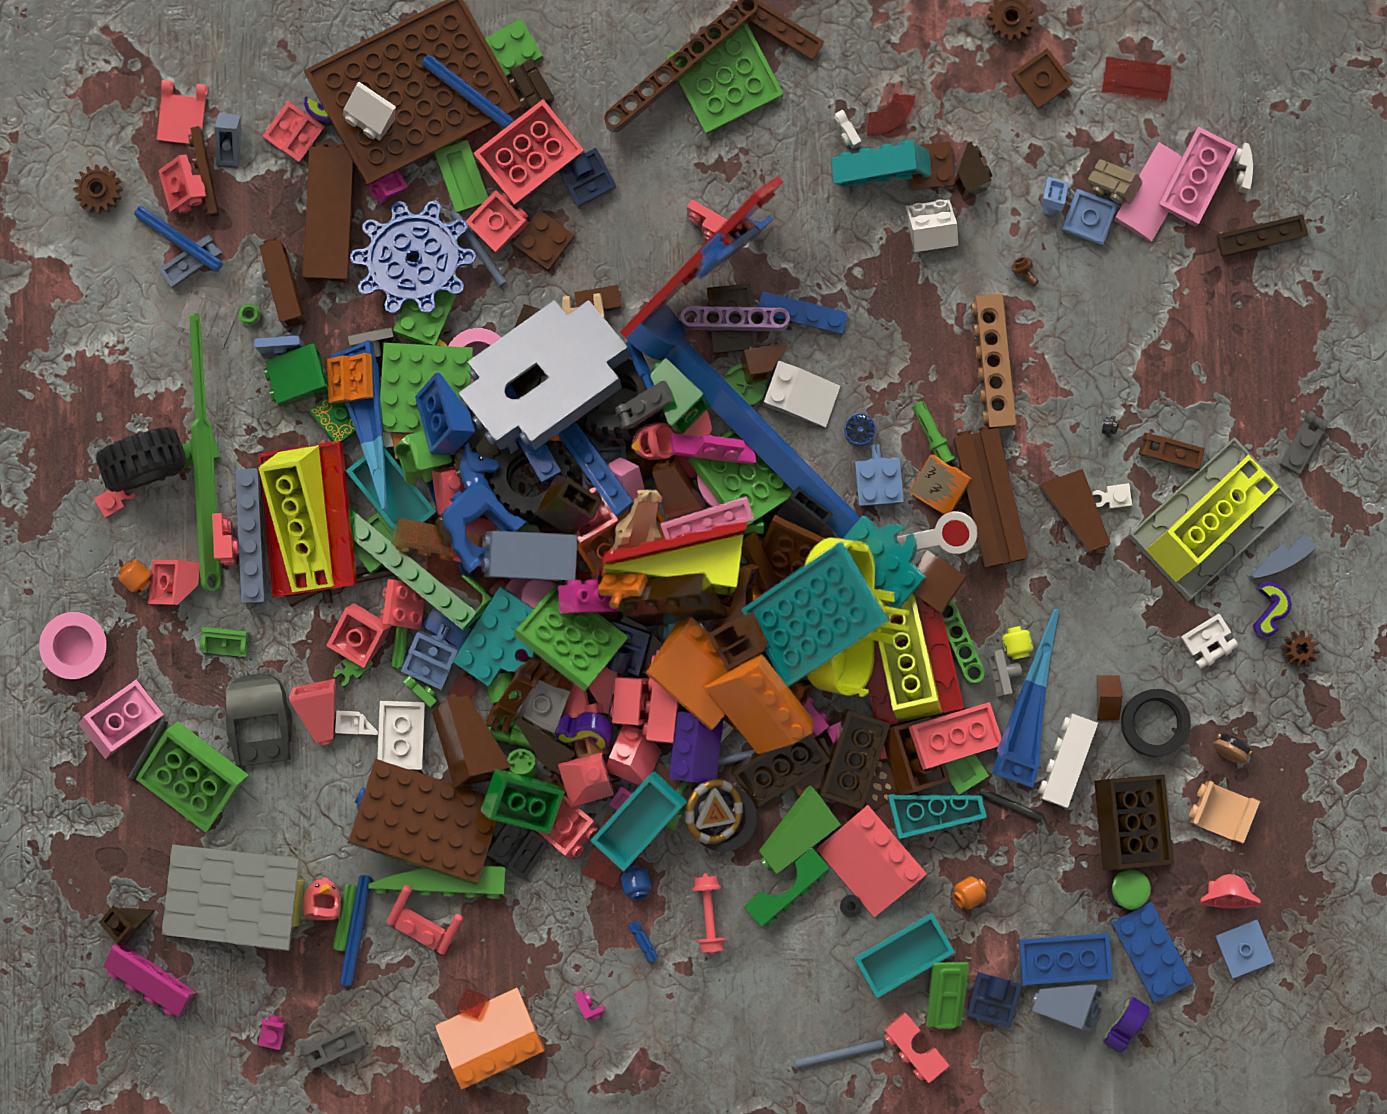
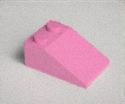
M135 680L86 714L78 725L106 759L164 714L139 682Z

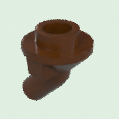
M1026 257L1016 259L1011 267L1015 276H1023L1032 287L1038 284L1039 280L1029 271L1033 267L1032 260Z

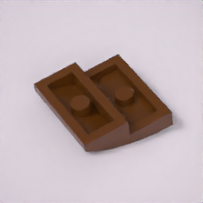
M926 550L916 567L927 578L912 595L922 600L923 604L942 614L965 581L966 576Z

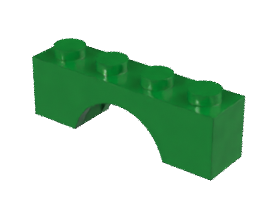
M812 847L794 862L797 875L795 883L790 890L776 896L767 895L760 891L744 905L745 909L761 927L764 924L767 927L778 919L775 915L781 909L786 912L795 904L792 900L796 896L800 895L802 898L811 890L809 886L815 880L819 883L828 875L826 872L829 869L828 865Z

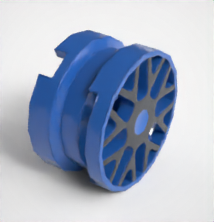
M856 414L847 420L844 434L850 444L861 447L872 441L876 427L874 421L869 416Z

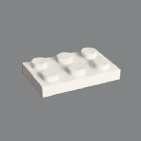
M380 701L377 759L406 769L423 770L425 702Z

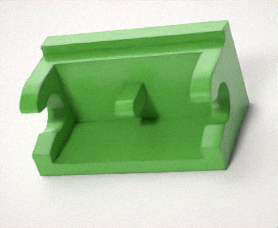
M202 627L200 642L202 653L247 657L249 632Z

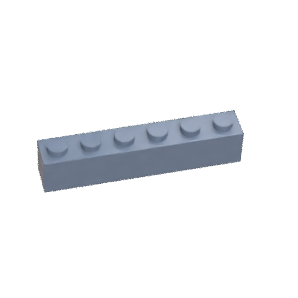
M258 468L236 469L241 603L245 605L268 604L261 476Z

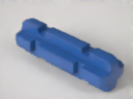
M636 920L630 923L628 928L635 935L634 939L642 953H645L644 956L647 962L651 963L658 959V954L655 949H652L653 945L645 931H642L639 921Z

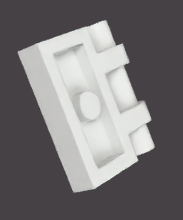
M1220 613L1180 637L1192 656L1198 652L1201 653L1202 658L1196 661L1200 669L1206 665L1211 666L1215 663L1216 659L1223 655H1229L1234 648L1238 647L1235 639L1229 642L1225 640L1224 636L1231 633ZM1217 641L1219 648L1210 653L1207 647Z

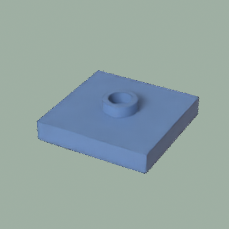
M1077 189L1061 231L1103 246L1118 204Z
M299 336L258 338L254 340L255 348L260 354L282 355L305 346Z
M1258 920L1251 921L1215 936L1231 978L1238 977L1274 962Z

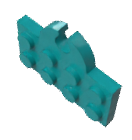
M862 516L843 539L862 542L869 547L874 559L875 589L894 592V602H886L892 608L900 609L927 578L912 563L917 550L916 538L913 533H910L906 536L905 543L901 545L897 537L900 532L906 530V526L890 524L879 530L866 516Z
M503 586L499 587L453 662L488 687L493 684L502 669L516 671L518 667L526 663L518 659L520 649H524L531 658H535L536 655L533 650L513 636V633L534 608Z

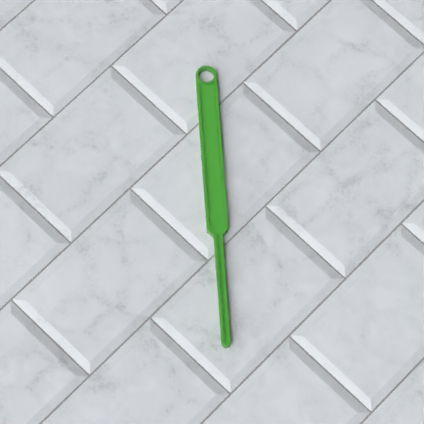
M192 313L189 316L195 421L191 426L200 580L202 588L205 591L211 592L217 591L221 586L220 562L214 559L212 514L217 513L212 425L206 417L201 319L199 313ZM209 575H212L215 579V584L212 588L207 584Z

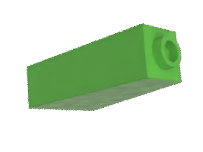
M811 785L805 789L759 850L763 856L760 861L767 870L772 868L778 874L841 825Z

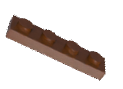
M757 0L758 12L750 23L813 61L823 46L824 41ZM749 3L744 4L742 7L745 11L754 9L753 5Z
M199 126L191 127V134L188 135L191 148H195L196 156H193V163L195 169H199L202 183L205 186L206 196L205 199H202L203 210L208 212L211 217L218 216L220 213L203 132Z

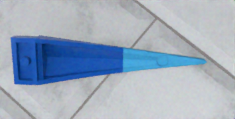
M367 340L331 355V358L342 355L350 357L362 353L372 354L373 398L345 402L365 454L381 508L387 511L379 368L375 359L373 343Z
M1054 609L996 751L998 756L992 772L996 776L1032 788L1040 766L1045 693L1059 614L1058 609Z

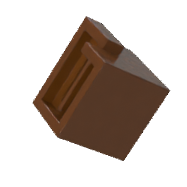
M754 613L733 619L708 633L727 671L765 651L764 648L769 645Z

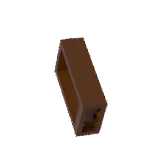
M276 238L267 239L264 241V244L259 245L279 322L285 329L306 324L287 249L281 240Z

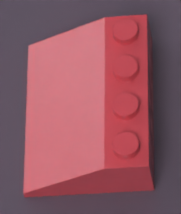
M542 99L475 151L474 156L489 177L515 205L584 152V149Z
M866 805L816 848L819 854L854 895L861 900L862 904L874 918L927 874L869 805Z

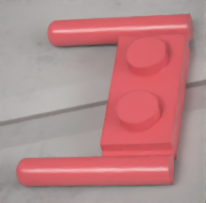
M405 885L386 922L391 926L395 925L397 930L432 950L436 949L439 954L444 955L463 917L460 914H456L447 932H444L445 929L407 907L403 908L412 891L411 886Z

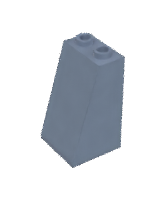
M489 531L486 532V536L483 538L485 558L482 560L481 568L482 572H484V577L555 582L575 580L577 535Z

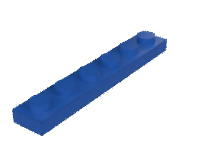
M509 384L506 387L505 395L512 400L519 399L513 387ZM520 437L516 438L542 485L555 478L556 475L562 474L545 443L534 450L530 444L526 446Z
M577 420L558 433V436L614 515L619 518L634 505V500Z

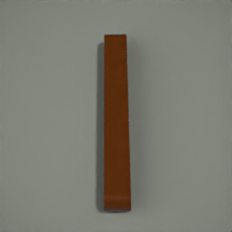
M738 0L608 109L604 116L606 128L610 132L615 133L621 131L749 23L757 15L758 1ZM749 3L753 5L754 9L745 11L742 6ZM731 17L737 20V23L732 26L725 22ZM711 32H718L721 36L713 40L709 37V34ZM695 46H701L704 51L696 54L692 49ZM678 60H685L687 65L684 68H679L675 63ZM668 74L671 78L667 82H662L659 80V76ZM645 88H651L654 93L651 96H645L642 94V91ZM629 102H634L637 104V107L634 110H628L625 108V105ZM612 116L620 118V122L615 125L610 124L608 120Z

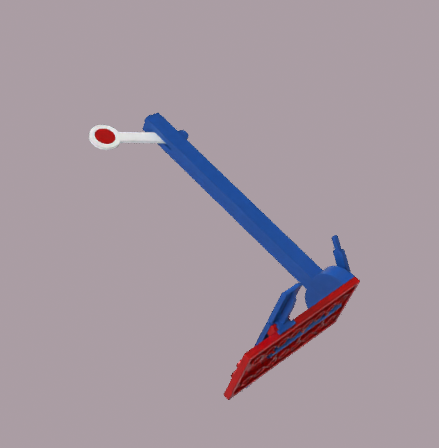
M777 176L755 191L633 317L620 333L628 340L625 344L629 349L639 376L643 378L647 389L654 386L650 375L651 371L643 353L653 359H667L705 395L711 405L710 407L793 491L799 486L833 513L827 525L843 539L861 517L684 339L686 336L684 327L667 305L670 299L684 285L686 286L696 277L700 279L705 277L754 240L773 221L771 215L761 222L757 220L749 221L748 219L759 207L762 208L776 195L774 192L784 183ZM956 511L943 515L937 522L935 529L913 534L916 538L917 550L940 545L947 552L960 554L973 547L977 540L978 531L971 517ZM907 535L897 537L901 545L905 543Z

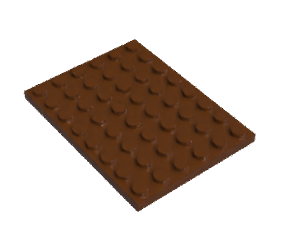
M444 0L304 70L305 76L367 186L495 122L422 65V61L427 55H431L507 115L522 109L523 105L464 0ZM358 82L396 107L395 121L380 141L376 138H369L363 133L362 128L357 125L354 127L344 119L343 109Z

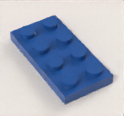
M1148 902L1111 922L1153 1003L1194 983L1152 902Z
M1109 933L1018 939L1022 985L1113 979Z

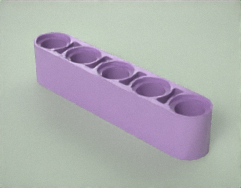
M690 306L681 312V324L689 330L783 331L787 328L790 319L789 313L783 308ZM689 313H693L696 315L697 320L694 323H688L684 317ZM709 314H716L719 320L712 324L707 321V316ZM732 314H738L741 317V321L738 324H733L729 321V317ZM759 314L763 317V322L754 324L751 321V317ZM774 316H784L786 319L785 323L776 324L773 321Z

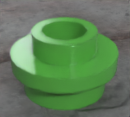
M245 304L239 310V319L247 326L257 324L261 318L260 309L254 304ZM252 311L254 313L253 318L248 319L246 317V314Z

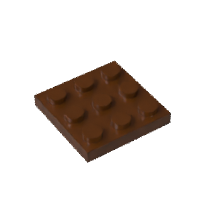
M775 515L762 542V547L777 579L783 581L805 566L810 552L825 538Z

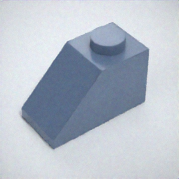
M219 113L214 127L216 165L238 166L242 136L241 115Z

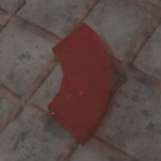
M894 93L891 102L886 108L878 112H869L867 136L886 134L902 124L913 108L915 96Z

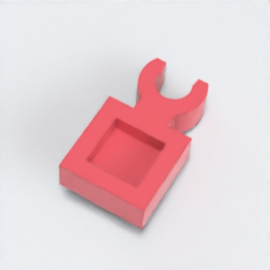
M108 490L94 498L104 517L108 518L125 508L123 501L134 500L137 495L136 493L126 495L124 490L120 492Z

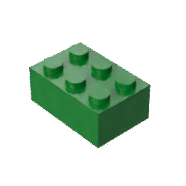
M495 769L481 812L492 820L550 834L565 792L557 785Z

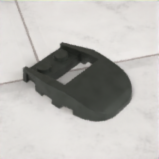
M253 674L242 676L236 679L227 690V736L236 766L238 767L291 759V755H288L289 742L291 741V711L287 705L284 687L272 675ZM278 714L281 738L237 744L234 720Z

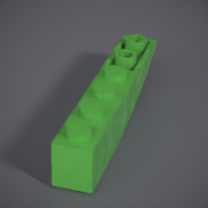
M483 866L477 885L424 868L392 875L369 883V888H374V893H388V889H397V894H400L403 887L409 885L412 890H419V895H433V891H441V896H455V892H463L464 897L477 898L478 893L487 894L486 898L500 899V894H505L507 868Z

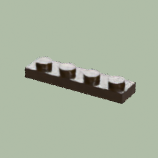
M1301 214L1217 234L1216 238L1221 257L1304 238L1308 236L1304 216Z

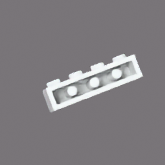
M1070 714L1069 718L1065 717L1061 730H1064L1061 739H1057L1053 749L1056 751L1054 760H1049L1046 772H1049L1046 781L1042 780L1038 793H1041L1040 799L1068 808L1097 728V722L1075 714Z

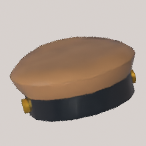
M1222 733L1218 735V740L1213 742V746L1221 756L1235 763H1248V755L1252 753L1251 747L1230 734Z

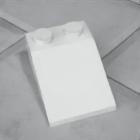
M778 361L763 406L826 428L840 386L801 368Z

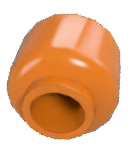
M128 560L118 571L120 574L119 582L132 593L138 590L143 592L151 584V581H149L151 571L139 560H134L133 562Z
M969 876L955 885L954 893L952 894L953 899L960 908L971 910L985 901L987 887L981 879Z

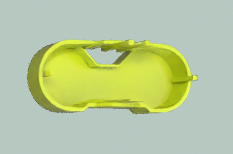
M827 538L819 542L810 552L805 565L835 544L843 542L883 612L904 616L909 615L908 610L883 606L881 600L894 602V592L875 589L874 559L866 544L840 538ZM886 622L808 674V680L817 689L847 696L857 693L859 696H866L868 690L863 688L868 683L874 666V641L894 644L893 634L878 631L882 627L909 631V626Z

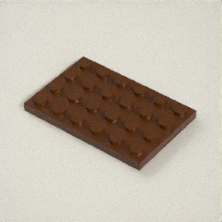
M375 759L348 844L477 885L497 821L489 819L481 812L486 794L464 787L454 788L452 783Z

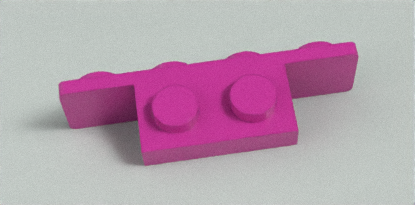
M674 433L670 436L672 453L674 455L752 465L756 462L755 451L747 443H744V440L707 435L697 437Z

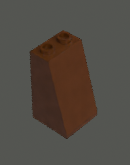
M676 455L663 460H653V476L658 493L662 497L661 503L667 521L710 508Z
M453 694L446 697V701L438 704L439 707L432 714L454 788L491 781L495 769L507 771L510 768L508 760L468 695L459 697V694Z

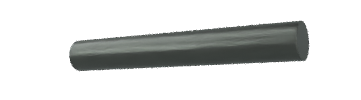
M160 718L127 774L128 778L136 779L168 724L166 720Z
M981 788L978 794L982 798L1038 822H1041L1044 814L987 789Z

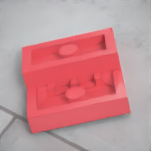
M287 101L261 137L297 162H300L324 126Z

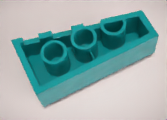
M912 140L902 141L897 146L892 144L881 145L880 149L875 150L863 148L859 150V153L854 154L842 152L838 154V157L831 158L833 183L840 187L870 184L871 179H874V182H890L891 177L903 178L904 180L913 179L912 174L919 173L923 177L931 176L929 150L914 143Z
M887 796L898 840L987 818L981 796Z

